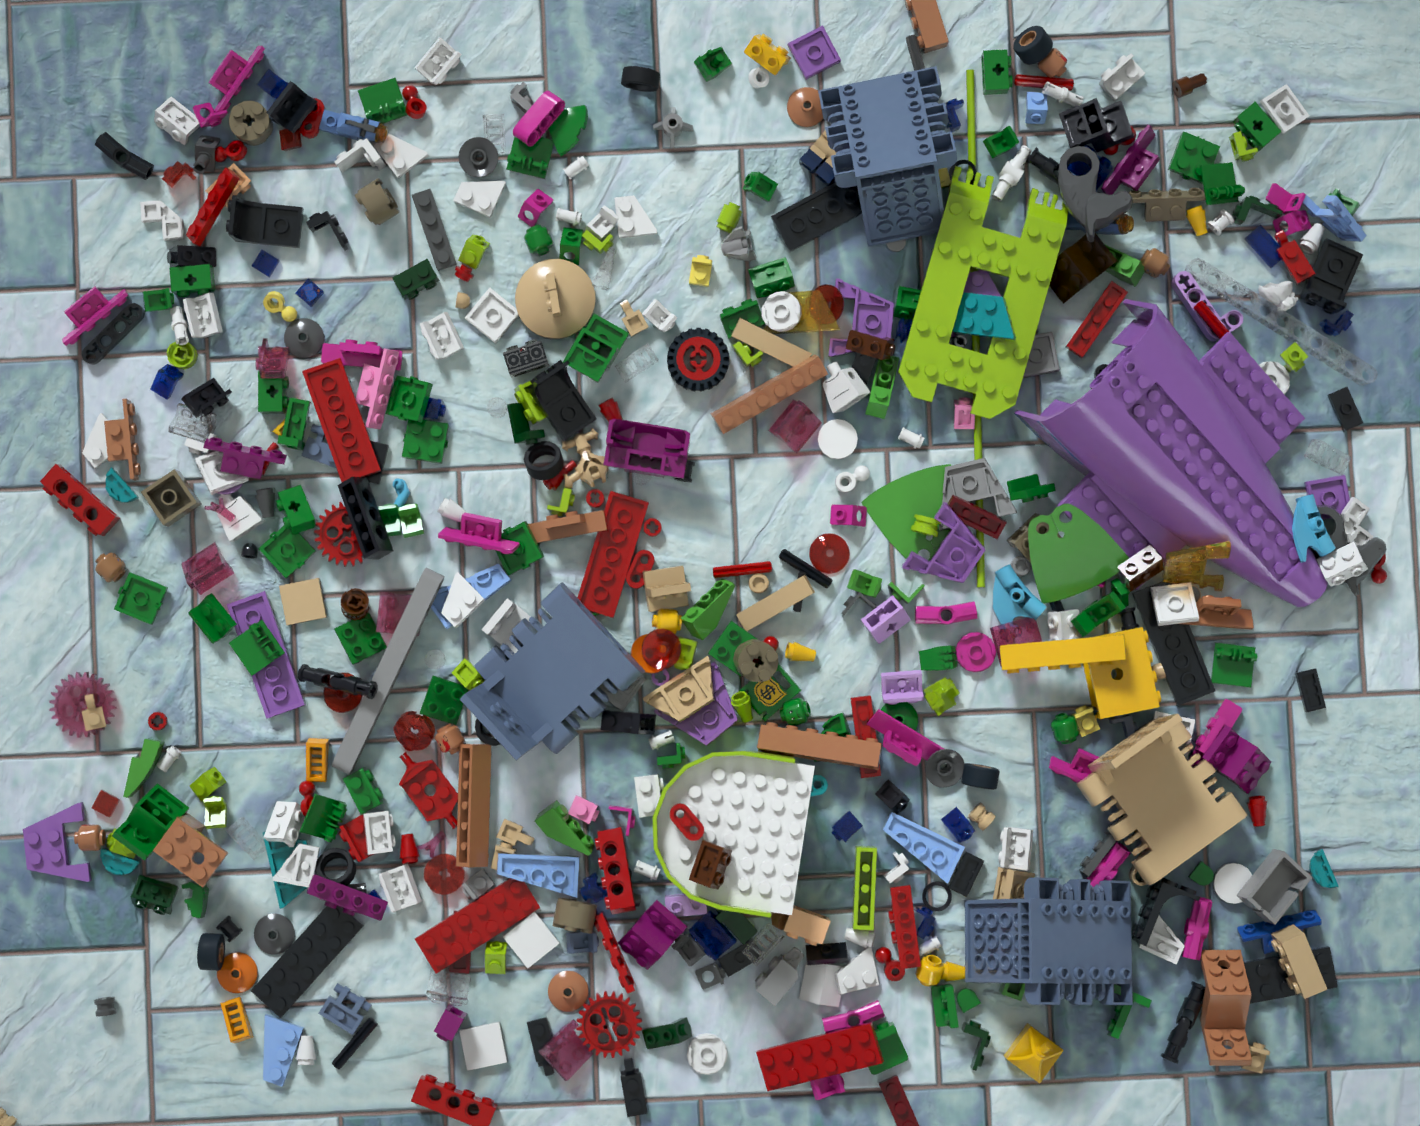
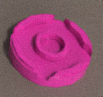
M979 632L968 633L963 636L956 646L957 661L965 670L971 672L986 670L992 665L996 656V648L992 639Z

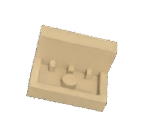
M683 566L643 571L648 612L689 606L687 592L691 591L690 583L685 582Z
M998 867L993 899L1024 898V884L1028 878H1034L1035 873Z

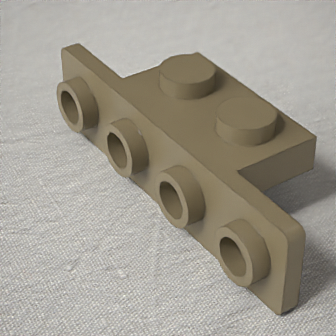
M1190 188L1186 191H1181L1180 189H1170L1169 191L1152 189L1149 192L1129 191L1133 203H1145V222L1185 220L1187 201L1206 200L1205 193L1200 188Z

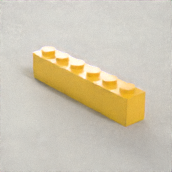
M1124 634L1000 645L1002 670H1007V674L1019 673L1021 668H1027L1028 672L1040 671V667L1048 666V670L1060 669V665H1068L1069 668H1079L1081 663H1089V667L1102 666L1101 662L1110 661V665L1122 664V660L1127 659Z

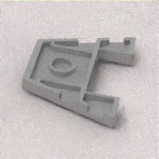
M985 458L945 467L942 504L944 502L948 504L952 495L968 502L994 497L998 517L1017 513V510ZM943 523L939 525L940 531L950 529Z

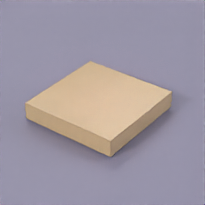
M320 578L279 586L286 625L327 618Z

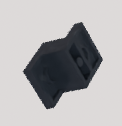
M1097 98L1059 113L1070 148L1082 147L1091 143L1098 153L1134 138L1122 101L1102 108Z

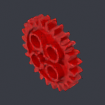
M342 502L339 503V508L332 505L331 512L325 509L326 517L320 515L319 519L322 523L316 522L315 524L320 530L314 531L315 535L320 536L314 540L316 543H321L317 547L318 550L324 549L322 557L329 555L328 562L336 559V566L339 565L340 561H343L344 567L347 566L348 562H351L354 567L356 560L362 564L363 555L354 530H352V524L346 525L342 522V519L348 516ZM330 529H336L338 535L335 538H330L327 532ZM352 530L350 538L346 536L337 546H333L335 542L344 536L343 531L349 532ZM343 544H349L352 550L344 553L340 548Z
M605 991L604 997L596 993V1000L589 997L590 1005L587 1003L583 1004L586 1011L579 1010V1014L583 1018H577V1022L582 1023V1025L576 1028L582 1031L578 1037L585 1038L583 1046L590 1044L589 1052L594 1048L596 1049V1056L600 1052H603L604 1058H606L607 1053H611L612 1058H614L615 1052L622 1056V1049L629 1052V1044L636 1045L633 1038H640V1035L636 1033V1031L642 1030V1027L637 1025V1023L642 1022V1018H636L640 1014V1010L634 1011L636 1003L629 1005L630 997L623 1000V993L619 997H616L615 991L612 992L611 996H608L607 991ZM612 1006L620 1008L621 1013L618 1016H613L610 1013L609 1009ZM602 1007L606 1009L609 1021L614 1022L612 1029L617 1037V1041H614L609 1026H604L606 1018L601 1010ZM593 1014H599L602 1017V1021L596 1024L591 1021L590 1017ZM620 1025L627 1026L628 1033L625 1035L619 1034L617 1027ZM606 1033L610 1039L604 1043L598 1039V1035Z

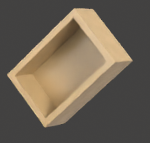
M1294 924L1271 933L1273 941H1271L1272 947L1281 957L1278 961L1282 970H1286L1288 974L1286 981L1290 989H1294L1295 993L1300 994L1304 999L1327 990L1305 933Z

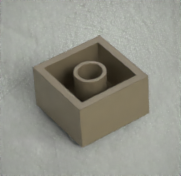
M176 469L141 491L161 523L168 527L202 505L181 472Z

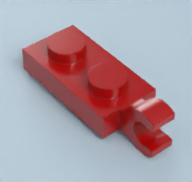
M1283 230L1277 232L1274 238L1280 245V248L1276 252L1296 285L1314 276L1315 272L1295 240L1289 242Z

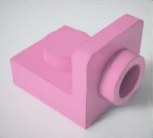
M961 397L959 400H954V429H974L975 415L970 414L973 400L970 398Z
M576 795L568 814L590 824L591 821H596L600 811L597 810V804Z

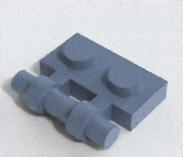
M313 424L311 432L317 433V438L308 437L301 456L336 468L329 445L323 442L325 434L322 426Z
M337 983L333 990L340 995L337 999L330 995L318 1014L353 1035L364 1019V1016L358 1013L360 1008H363L368 1012L372 1004L365 1001L366 998L363 996L359 997L352 993L351 989L347 986L343 987ZM345 998L355 1003L353 1009L342 1003Z

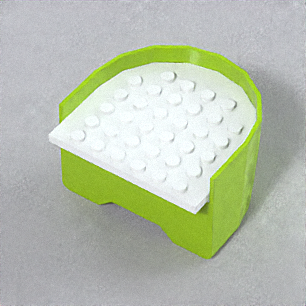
M759 751L712 752L684 765L663 788L652 818L654 851L666 877L689 899L719 910L771 918V912L792 915L815 766L795 763V758L791 756ZM679 803L687 805L703 824L704 834L699 840H688L672 822L670 810L674 805ZM678 810L676 812L677 817L682 818L684 812ZM692 826L690 827V832L695 834L698 832V828ZM702 840L732 850L731 862L726 867L725 879L719 889L708 888L689 880Z

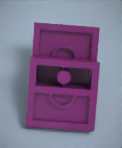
M1227 725L1224 726L1202 757L1213 765L1217 773L1235 783L1246 794H1249L1257 786L1258 780L1268 771L1271 761L1258 747L1240 737Z
M656 900L617 943L624 952L635 958L640 966L648 970L663 956L687 926Z

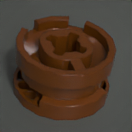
M354 588L342 595L341 610L343 615L355 621L364 618L368 614L369 598L363 590Z

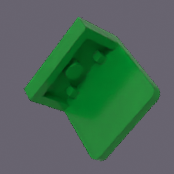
M888 1021L877 1025L875 1033L884 1062L868 1067L873 1075L908 1060V1055L893 1022L888 1023Z

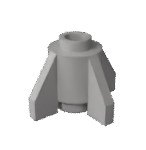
M676 107L671 108V114L665 116L662 122L653 124V130H662L670 137L671 149L675 148V137H678L682 131H693V125L683 122L682 118L675 114Z
M742 226L734 228L723 240V244H721L723 255L727 256L728 259L756 260L757 257L754 250H752L750 240L751 231H744Z

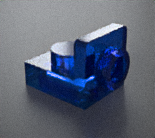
M429 398L423 418L440 421V417H444L446 405H443L444 401L442 399Z
M849 810L831 826L834 829L831 833L838 841L843 839L844 842H847L863 825Z

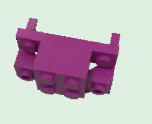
M620 419L609 420L604 466L662 478L669 476L684 479L690 446V433L688 431Z

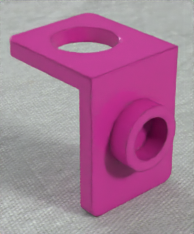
M211 103L195 105L192 108L201 128L214 127L221 124V120L228 114L227 110L214 112ZM201 109H206L210 113L207 118L201 116Z
M1273 183L1265 200L1270 204L1278 206L1279 210L1286 214L1299 211L1306 194L1298 193L1292 195L1278 184ZM1297 199H1299L1297 204L1294 207H1292L1293 203Z
M537 189L524 201L518 218L531 227L535 226L541 213L553 202V199L540 189ZM525 211H530L533 214V220L525 216Z
M1306 210L1291 212L1273 220L1276 233L1281 231L1280 223L1282 221L1287 222L1288 230L1285 232L1286 236L1312 228Z
M832 505L830 524L865 527L867 507ZM858 511L861 512V520H860V521L857 520V512H858Z
M610 805V810L629 812L626 836H629L630 828H634L636 816H632L633 808Z

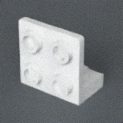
M367 138L355 142L351 150L340 153L336 157L337 160L334 161L342 173L364 157H366L372 167L377 166L379 170L386 166Z
M507 598L482 628V631L490 635L501 645L503 643L508 645L516 653L518 649L509 640V637L514 635L512 629L524 618L529 621L531 616Z

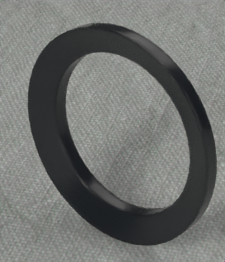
M959 160L953 166H951L949 170L950 180L952 178L955 166H959L961 164L970 165L974 173L973 178L970 181V184L973 185L977 169L972 162L968 160Z
M942 882L929 883L922 893L923 903L932 911H942L951 903V890ZM939 885L947 891L948 899L941 907H932L926 900V892L932 886Z

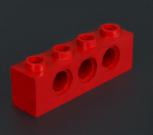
M55 464L41 479L40 482L44 485L42 489L50 496L54 494L59 498L57 502L65 509L69 507L74 512L72 515L79 522L82 523L84 521L89 525L87 529L95 536L98 534L105 536L120 520L117 514L63 466ZM66 483L68 490L62 494L60 487ZM81 496L83 499V503L81 506L77 507L75 505V500L77 497ZM96 509L98 516L95 520H92L90 513Z
M622 828L598 831L595 845L596 850L601 852V858H598L600 870H604L605 877H602L601 881L603 890L607 889L608 897H604L606 909H610L612 915L635 911L636 905ZM609 848L617 849L616 853L612 856L606 854ZM613 867L620 869L617 875L609 874ZM616 887L623 888V892L620 895L613 894V890Z
M429 1074L420 1077L411 1102L471 1126L490 1125L497 1108L494 1100L488 1097H483L482 1099L476 1097L474 1092L464 1089V1091L456 1089V1085L450 1082H438V1078ZM438 1089L441 1092V1097H432L431 1090ZM458 1097L460 1105L453 1106L450 1103V1098ZM476 1104L479 1107V1112L471 1113L469 1105Z

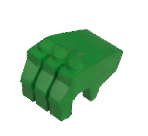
M719 47L713 50L710 49L703 56H699L694 61V64L705 81L708 82L731 66L732 62L723 48Z
M940 646L919 651L921 670L939 671L958 667V662L955 661L957 660V654L954 653L956 652V646Z
M195 881L182 884V889L190 888L193 890L192 898L184 900L188 910L191 911L192 917H205L209 893L207 884L204 887H201Z

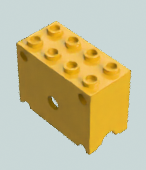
M1143 627L1093 636L1124 634L1127 657L1126 660H1122V664L1110 665V661L1101 662L1102 666L1089 667V663H1083L1091 706L1097 709V713L1094 715L1095 719H1104L1160 707L1161 695L1159 690L1156 691L1155 687L1157 676L1155 670L1152 671L1150 664L1153 662L1151 651L1147 650L1146 643L1149 642L1147 631H1143ZM1113 669L1116 671L1115 679L1111 676Z

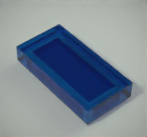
M1261 224L1244 238L1270 268L1281 260L1276 252L1280 245Z

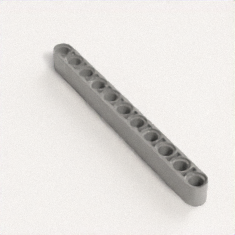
M429 568L424 569L371 680L378 685L377 693L373 699H368L366 696L363 697L333 760L332 767L349 775L353 772L445 576Z

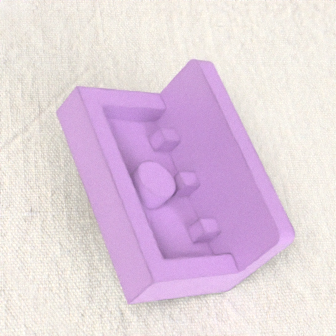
M921 670L881 673L883 703L894 705L899 702L917 703L918 701H923Z

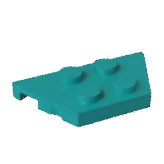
M963 293L952 330L953 333L1016 340L1004 297Z
M264 839L272 877L280 870L300 843L308 845V841L297 839L295 846L289 847L284 842H273ZM274 881L279 908H284L308 887Z

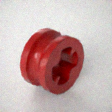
M592 489L587 493L586 501L591 507L597 508L604 503V495L600 490ZM593 493L595 495L597 493L600 494V502L597 504L596 502L594 504L590 502L592 500L591 494Z
M655 518L646 520L643 526L645 533L651 537L659 535L662 529L661 523ZM650 522H655V525L658 526V530H655V533H651L650 529H647V525H650Z
M155 712L149 716L148 725L153 730H161L167 725V717L161 712ZM157 715L161 716L160 719H163V723L159 724V727H156V723L153 724L152 722Z

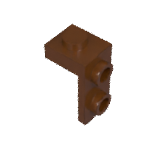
M850 330L846 349L880 360L890 359L895 351V339L889 337L879 338L856 330Z

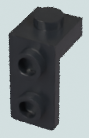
M326 211L322 214L315 213L309 217L310 220L306 221L312 232L330 224L344 251L348 250L346 244L349 241L344 232H339L337 226L340 224L334 214L330 215Z
M177 245L169 249L167 262L170 264V267L210 264L214 268L216 267V248Z

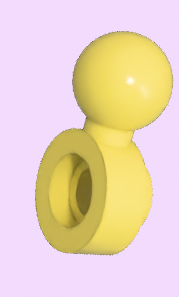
M271 291L265 296L263 305L267 311L271 313L280 311L283 320L286 322H292L297 318L296 309L292 306L284 305L285 299L281 293ZM272 298L277 299L278 303L273 302Z

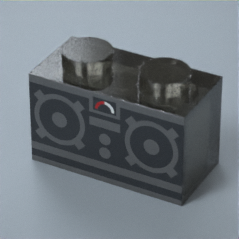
M537 339L525 342V346L518 348V345L506 348L507 351L503 352V356L511 378L550 366L542 341L537 342Z

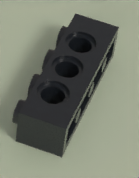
M351 477L339 484L338 488L363 558L379 560L393 552L394 550L368 479Z

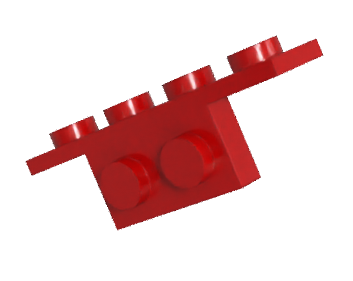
M911 886L890 887L892 911H888L889 923H893L894 931L891 932L892 944L896 943L898 948L900 969L921 967Z

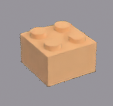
M793 905L792 915H787L783 930L786 931V936L798 939V936L805 938L806 943L817 946L818 943L823 944L830 919L824 915Z

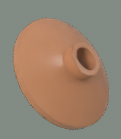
M804 87L791 94L787 103V112L795 124L802 127H812L823 120L818 90ZM806 102L811 104V107L808 109L803 106Z
M563 971L556 974L548 987V996L551 1003L557 1009L565 1012L575 1011L582 1007L587 1000L589 992L586 980L574 971ZM567 988L572 991V994L569 996L564 994V990Z

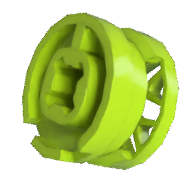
M175 341L167 348L168 361L178 369H189L197 361V350L189 342L185 345H179Z
M914 515L917 521L911 526V531L938 537L937 526L941 525V522L930 517Z

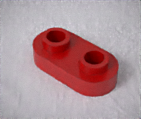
M314 98L317 101V110L309 113L299 128L300 133L308 139L314 138L319 134V126L325 110L323 102L317 98ZM307 124L312 125L310 130L305 129Z
M641 550L637 552L626 575L628 585L634 589L644 586L643 571H650L654 565V556L650 551ZM644 556L648 558V563L646 564L641 563V558ZM634 575L640 576L639 582L632 580Z
M679 803L671 808L670 819L683 835L691 841L699 840L704 834V826L689 807ZM678 810L684 812L682 818L677 817L676 812ZM696 826L698 828V832L692 834L690 832V827Z

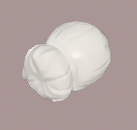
M1284 281L1279 284L1270 282L1265 286L1259 285L1258 287L1261 298L1273 304L1279 312L1291 309L1298 301V297H1295V293L1292 292L1293 282Z

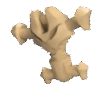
M590 428L591 431L586 434L578 433L573 439L566 442L561 441L562 449L568 452V449L576 446L577 453L582 457L575 468V473L570 476L563 474L565 488L572 489L573 483L579 479L586 482L591 488L595 487L594 480L601 478L603 483L606 482V473L609 469L608 466L603 465L605 456L591 453V445L587 442L592 439L598 440L599 433L594 428Z

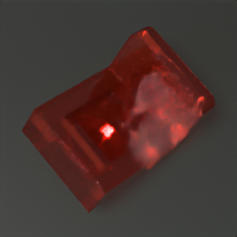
M177 161L173 166L165 170L162 180L173 188L185 173L193 180L196 177L192 174L194 169L186 162L182 165Z

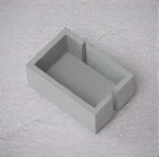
M1273 849L1236 896L1248 907L1253 908L1252 910L1265 922L1276 925L1299 895L1297 892L1287 889L1290 888L1302 892L1313 877L1284 851Z

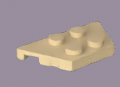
M706 656L642 699L647 704L681 723L714 701L710 658Z

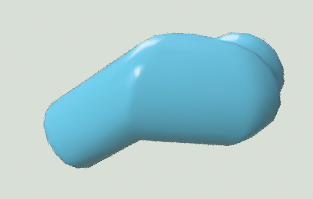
M397 478L393 481L392 485L398 495L394 504H397L399 508L405 505L410 491L407 483L403 479Z

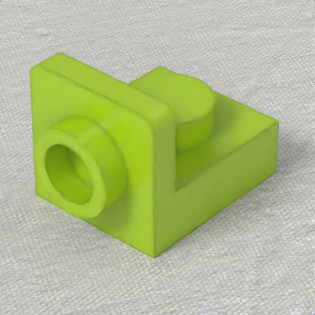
M1241 131L1233 133L1229 137L1235 160L1241 159L1244 162L1254 158L1253 156L1258 152V148L1246 150L1247 141L1245 136H1242Z
M739 341L733 345L734 351L746 367L750 365L754 367L762 361V351L751 357L750 354L752 352L746 343L742 345Z
M466 658L451 672L469 690L486 681L476 670L475 666Z

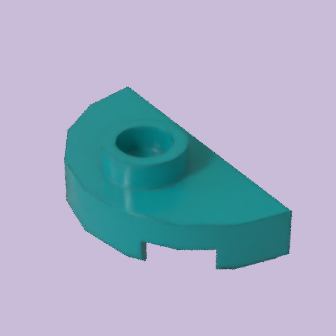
M111 467L106 474L105 488L109 496L116 501L124 503L133 502L138 499V495L116 470Z
M101 848L100 858L105 869L112 874H129L137 869L141 862L111 852L106 848Z
M1323 849L1318 850L1310 859V875L1316 883L1323 887H1339Z

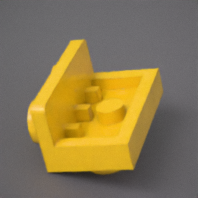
M755 35L744 50V53L770 73L777 75L782 66L786 65L791 59L787 55L789 52L781 46L776 47L772 44L773 40L767 35Z

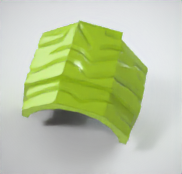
M946 677L923 690L926 694L924 698L937 716H940L944 711L956 705L957 703L954 698L960 694L951 678L946 679Z

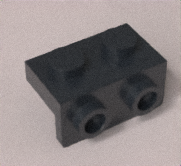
M212 378L184 395L181 400L197 418L202 414L207 416L217 405L219 407L225 405L229 401L228 397L232 391L230 389L224 391L215 378Z

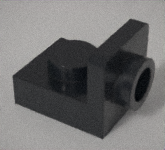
M889 779L875 793L896 814L899 811L902 812L910 801Z

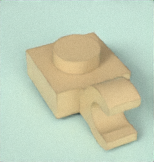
M628 300L620 303L626 314L622 321L631 337L649 328L640 310L634 312Z
M93 694L85 695L87 709L82 710L85 730L106 727L102 706L96 707Z
M504 819L496 837L516 846L517 841L530 846L535 839L521 833L523 826Z

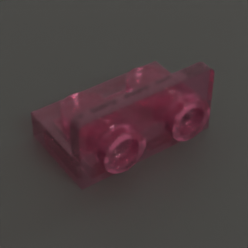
M263 338L262 346L258 347L259 358H256L255 362L256 370L260 372V378H285L290 355L289 347H269L268 339Z

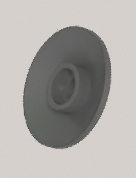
M474 137L467 140L461 146L458 156L461 168L473 177L489 175L496 168L499 158L495 145L483 137ZM478 155L483 156V160L481 162H478L476 160V157Z
M300 318L290 323L286 328L284 343L288 351L294 356L309 358L321 350L324 343V333L320 325L314 320ZM306 334V339L300 340V335Z
M951 749L936 751L926 762V777L937 787L944 788L956 784L963 774L965 763L962 756ZM943 763H946L944 768H940Z
M281 914L264 916L258 921L254 929V939L257 946L268 954L285 952L292 945L295 937L293 924L287 917ZM271 931L276 933V938L270 937Z

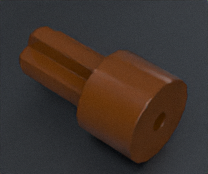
M1200 73L1190 78L1185 76L1177 79L1172 83L1173 91L1178 98L1191 94L1193 89L1207 83V77L1204 73Z

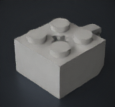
M794 947L785 956L782 954L779 957L775 956L768 964V971L766 973L761 972L756 978V991L776 1006L798 979L797 967L804 954Z

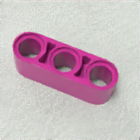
M545 91L515 125L513 136L527 146H533L565 108V101L552 92Z

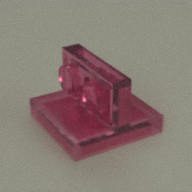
M793 399L768 431L783 441L792 451L798 453L822 422L800 400L797 402Z
M215 542L181 564L187 584L191 589L195 588L200 595L234 574L232 567L222 556L220 548Z

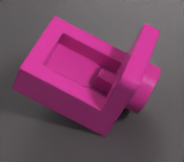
M840 1074L810 1081L815 1100H821L835 1093L845 1092L844 1080Z

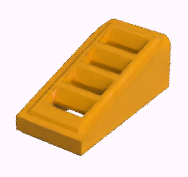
M309 738L307 740L306 781L327 782L329 739ZM312 754L322 755V757H312ZM312 763H322V766H313ZM311 771H322V774H311Z
M241 997L220 1003L230 1042L239 1043L253 1038V1032ZM238 1006V1009L228 1011V1008ZM240 1014V1017L231 1019V1016ZM242 1021V1025L234 1027L233 1024ZM244 1030V1033L240 1035L236 1034V1032Z

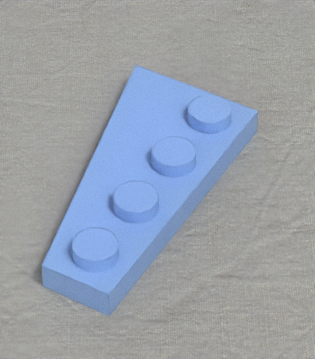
M496 564L465 579L485 600L512 581L500 564ZM451 585L439 589L431 606V609L446 629L450 628L452 624L441 612Z
M891 812L883 830L948 884L965 847Z
M498 853L497 874L577 898L580 857Z

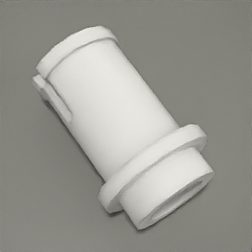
M578 156L576 161L563 168L569 179H572L582 170H587V167L590 166L583 156L580 158Z
M558 208L556 221L572 223L573 226L580 225L582 213H579L577 210L573 212Z
M904 427L898 437L899 440L913 445L915 449L916 447L920 449L925 439L922 437V434L918 435Z
M671 730L655 737L652 735V738L648 739L652 750H659V747L675 742Z
M175 746L168 747L165 755L156 764L164 772L168 771L176 759L181 758V751Z
M640 860L637 861L636 868H634L635 873L649 877L651 881L653 879L657 880L661 871L657 865L654 867Z
M930 936L931 939L918 945L920 958L936 949L939 950L942 945L937 936Z

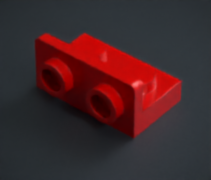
M363 814L340 826L341 831L339 834L344 842H348L351 848L349 853L353 860L357 859L358 862H361L374 855L367 854Z

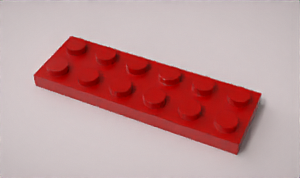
M341 358L302 371L341 482L351 477H366L380 472L379 463Z
M610 491L604 510L608 530L598 531L577 597L589 611L614 618L649 502Z
M509 878L414 939L437 974L533 913L540 906L525 882Z
M872 1022L761 1049L756 1052L767 1091L862 1069L884 1062Z

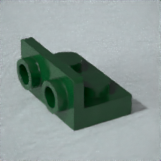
M428 259L393 277L404 300L407 298L409 300L414 299L419 295L420 291L425 288L430 290L437 285L436 282L440 281Z
M139 875L130 897L132 904L139 909L148 908L160 915H165V913L171 915L172 904L179 888L174 884Z

